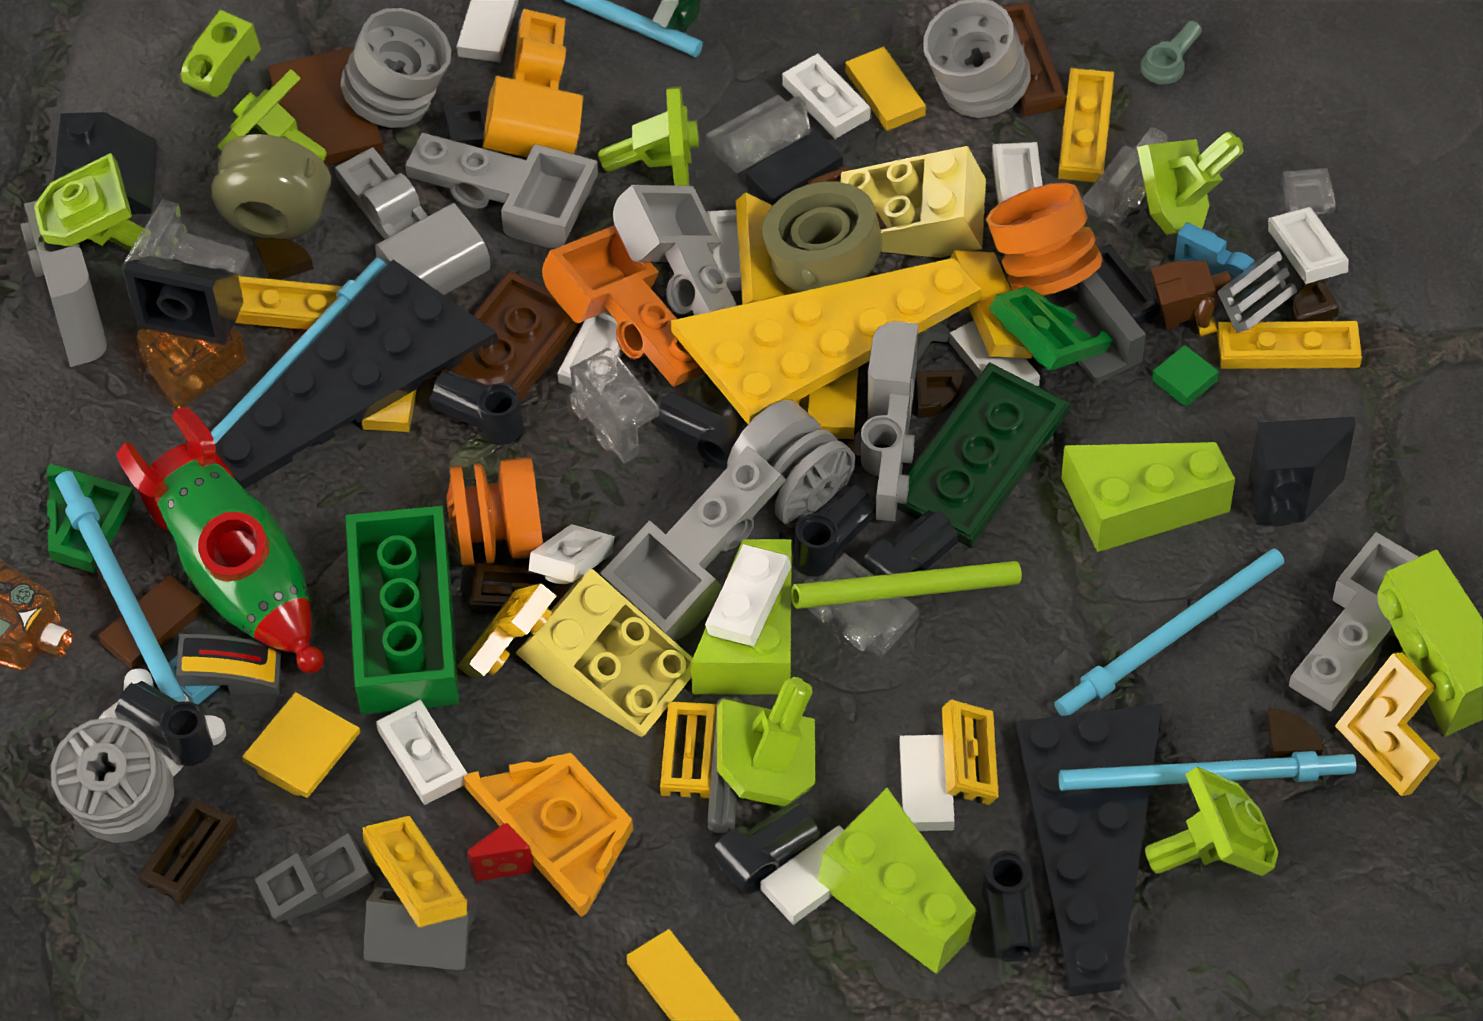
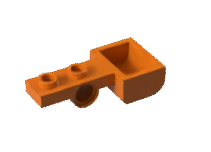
M615 225L549 251L542 269L544 283L550 294L574 322L580 323L609 311L618 322L616 338L621 350L632 359H638L646 355L673 387L705 374L703 369L671 332V320H676L677 318L651 289L659 271L651 262H634L631 259Z

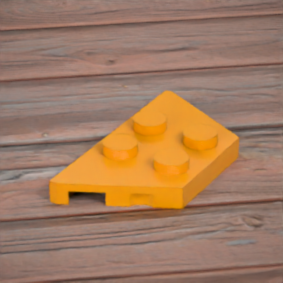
M572 753L548 757L538 763L527 761L509 765L510 772L480 778L479 771L464 776L465 788L499 826L503 823H508L528 843L531 848L532 861L536 868L580 917L587 914L633 831L632 818Z

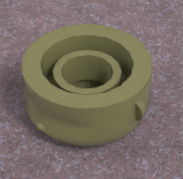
M244 135L228 142L220 154L218 174L211 184L212 200L223 219L232 227L247 235L259 239L280 238L293 240L310 232L318 223L330 189L331 176L327 166L317 155L296 142L272 135Z
M819 182L791 191L771 207L765 216L762 226L763 240L771 256V266L776 276L786 286L799 292L865 278L874 269L882 251L881 229L873 202L862 189L847 183Z

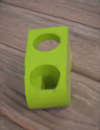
M219 10L185 59L181 70L182 82L210 96H220L226 90L232 76L245 59L252 62L261 50L253 24ZM231 28H234L237 31V34L233 33L231 31Z

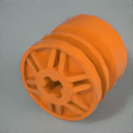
M1052 183L1034 187L1008 198L990 211L986 220L998 251L1006 254L1002 264L1006 273L1009 274L1008 281L1012 291L1027 286L1042 296L1056 293L1075 286L1089 278L1100 268L1103 259L1099 248L1094 244L1096 241L1091 228L1084 227L1088 216L1076 185Z
M532 457L500 460L497 483H488L482 464L475 463L476 485L466 487L462 465L451 466L446 499L451 538L461 557L462 566H475L472 544L484 543L486 563H494L496 541L506 540L513 561L530 559L531 552L543 544Z

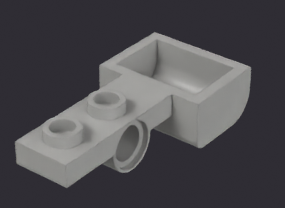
M425 133L421 134L405 164L407 177L450 188L453 197L459 203L469 208H484L490 199L505 203L501 210L504 233L511 238L547 248H558L565 244L598 176L596 160L534 144L527 160Z
M373 147L335 167L337 180L385 239L375 245L376 258H380L387 265L394 259L443 295L490 270V257L483 239L457 205L452 203L428 216L421 208L418 195L408 178L402 173L395 175Z
M631 185L618 197L613 209L614 224L631 259L634 262H669L674 272L666 289L667 301L673 311L679 314L698 315L737 306L727 286L726 278L718 268L711 253L721 244V241L694 186Z
M37 201L25 203L24 206L29 222L21 223V229L27 250L34 249L28 251L35 278L45 276L70 367L92 362L104 354L107 349V341L82 250L79 247V243L72 247L46 243L40 234L34 205Z
M889 322L879 327L873 336L868 369V420L861 430V463L868 473L879 477L876 494V520L895 521L897 504L907 503L909 475H902L903 463L912 464L915 435H908L917 372V323ZM885 444L890 447L878 448L876 445Z
M747 446L667 534L663 533L649 520L600 574L671 639L678 640L685 637L713 609L723 588L705 569L721 551L731 552L741 545L743 539L748 538L754 526L753 516L787 480L751 447Z
M1374 533L1336 581L1333 601L1345 609L1291 675L1290 688L1331 712L1356 680L1358 682L1362 681L1376 663L1383 645L1390 636L1397 639L1389 620L1383 615L1378 604L1377 593L1386 571L1416 559L1418 556L1379 533Z

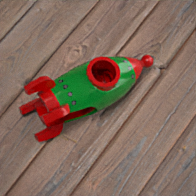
M189 407L174 410L172 418L181 430L187 443L167 451L155 460L151 466L145 462L133 444L125 442L116 452L118 460L131 483L138 489L143 503L155 523L160 528L171 532L177 545L183 570L199 593L225 620L253 638L275 649L296 653V663L301 671L311 674L318 672L323 667L324 655L319 648L309 644L312 622L310 600L303 568L288 537L272 514L257 499L243 489L235 480L229 468L216 454L214 438L201 419Z

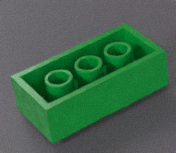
M443 506L346 515L354 682L361 714L398 711L418 700L422 701L425 708L460 705L448 533Z

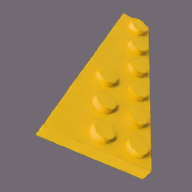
M954 258L671 320V332L749 425L757 415L769 406L782 400L796 402L870 361L873 336L882 325L889 322L917 323L919 334L979 301L981 288Z

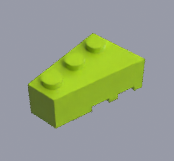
M1216 442L1064 446L1061 479L1097 552L1230 512L1235 478Z
M791 539L742 540L731 569L743 545L787 555L791 568L754 647L711 636L708 634L707 628H705L691 661L692 694L779 695L784 682L791 680Z
M1437 549L1386 571L1377 593L1380 610L1389 620L1407 658L1436 686L1426 700L1443 736L1446 737L1483 720V619Z
M886 788L823 851L817 881L830 890V894L935 974H938L968 942L976 909L889 789Z

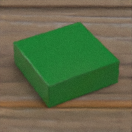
M1184 345L1153 370L1152 381L1187 407L1218 381L1219 371Z

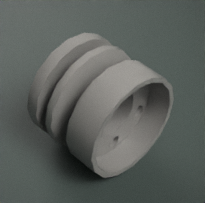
M962 0L942 9L930 22L924 35V54L949 107L961 115L974 118L996 116L1013 107L1025 94L1031 80L1030 63L1006 9L994 1Z
M386 8L372 14L363 25L356 40L355 49L350 54L348 63L342 72L340 87L346 102L363 118L385 127H407L420 121L428 110L431 100L436 93V88L442 81L450 64L451 47L447 37L433 21L414 11L403 8Z
M782 400L766 408L750 422L732 447L727 461L728 468L739 454L749 446L782 474L787 481L764 506L772 514H775L788 528H796V524L801 518L817 513L839 490L847 485L855 467V454L842 441H838L829 430H820V424L795 401Z
M111 717L89 720L72 729L57 746L51 763L52 787L60 803L94 837L113 843L136 841L154 831L168 815L174 798L173 775L165 759L149 738L132 723ZM113 766L116 769L115 772L109 773L110 767ZM100 775H106L104 781L99 779Z

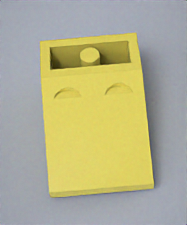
M968 146L841 172L840 182L862 189L870 197L876 213L879 214L886 225V229H881V252L942 258L951 256L954 250H982L986 178Z
M591 568L570 587L551 610L552 614L545 625L536 634H531L516 651V654L551 685L642 738L666 710L668 701L672 702L691 679V661L693 657Z

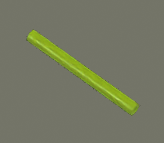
M1017 561L802 583L792 586L791 599L793 606L796 609L1012 586L1020 584L1022 572Z

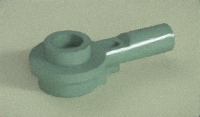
M1189 21L1171 42L1161 41L1160 44L1149 48L1141 60V73L1151 82L1161 85L1179 80L1185 69L1184 60L1182 59L1183 54L1201 34V26L1195 21Z

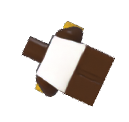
M1175 261L1151 268L1155 294L1167 330L1179 327V323L1196 319L1200 336L1217 332V325L1213 316L1215 309L1218 308L1216 293L1231 281L1229 271L1211 275L1206 261Z

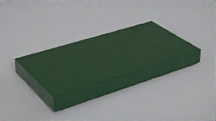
M989 362L906 475H909L907 503H898L897 509L915 519L920 518L928 510L932 512L940 511L950 519L951 525L958 533V542L971 548L1069 413L1070 403Z

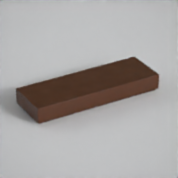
M1029 2L1003 7L1015 26L1020 43L1030 63L1031 80L1025 94L1017 101L1023 117L1066 108V95Z

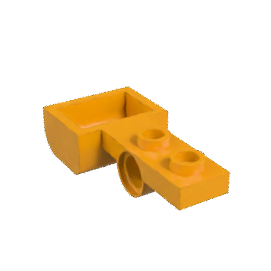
M523 9L519 20L513 79L496 76L488 98L483 148L528 158L534 144L574 155L580 132L583 95L558 90L566 56V47L563 46L565 18Z

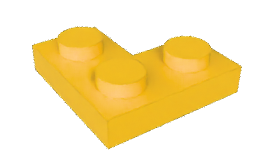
M542 584L515 590L457 667L472 679L483 677L486 673L491 676L494 675L508 659L510 653L505 648L514 637H522L527 635L528 632L534 635L545 625L552 614V611L547 607L556 595Z
M1393 653L1335 727L1401 796L1411 795L1441 759L1407 724L1436 686L1404 653Z

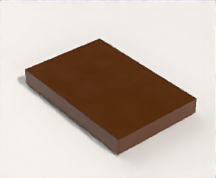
M353 47L268 66L273 87L290 69L301 78L279 104L296 120L298 131L326 150L327 156L323 161L326 166L348 161L372 147L378 154L384 153L377 124L357 114L346 102L340 87L342 72L348 63L350 54L354 50Z
M509 270L473 315L496 331L499 341L486 349L481 346L462 357L463 362L450 370L485 385L493 383L509 384L516 389L521 401L582 322H574L547 288ZM443 368L438 372L434 373V375L439 377L443 371L446 373H448L449 371L446 368Z

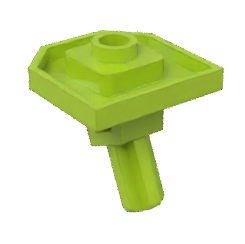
M292 69L270 91L266 88L258 97L250 92L232 110L238 118L230 126L231 131L217 146L222 151L224 146L235 138L251 134H264L296 142L311 150L322 161L327 156V152L323 147L297 130L296 120L279 104L301 79Z
M681 86L667 87V112L632 125L631 138L599 151V160L606 172H611L643 160L648 167L672 165L674 185L689 186L688 164L691 163V148L699 147L697 120L688 121L687 106H683Z
M1232 132L1224 133L1201 154H1199L1197 139L1148 144L1137 147L1150 215L1166 235L1178 234L1186 222L1198 228H1203L1210 206L1207 193L1223 180L1220 173L1243 154L1244 151L1242 140Z
M112 153L51 182L34 205L40 234L46 243L72 247L86 239H90L103 246L108 240H111L133 253H142L147 250L148 243L152 238L149 230L128 220L132 217L118 162Z
M792 677L791 680L784 682L773 709L722 699L717 706V772L740 798L785 807L808 792L815 784V719L802 716L812 695V687L799 677Z
M1198 766L1187 772L1185 775L1200 812L1186 820L1188 830L1148 845L1145 848V854L1153 872L1160 874L1200 857L1204 866L1221 859L1224 862L1260 876L1273 870L1279 852L1261 810L1243 788L1234 781Z

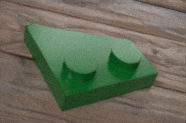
M1027 286L996 295L989 307V310L1002 322L1004 328L1011 334H1014L1032 353L1034 359L1044 365L1049 371L1104 354L1114 340L1104 331H1101L1098 337H1093L1072 325L1077 317L1075 314L1063 307L1050 303L1044 296Z
M49 464L47 468V478L49 481L47 516L49 519L48 552L50 559L61 564L95 573L98 566L81 531L73 528L65 512L67 503L55 479L62 472H73L84 496L92 499L100 515L98 524L109 546L135 501L133 488Z

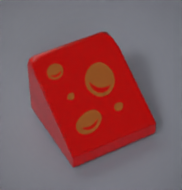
M503 823L467 852L471 877L476 882L525 874L533 870L530 846L508 823Z

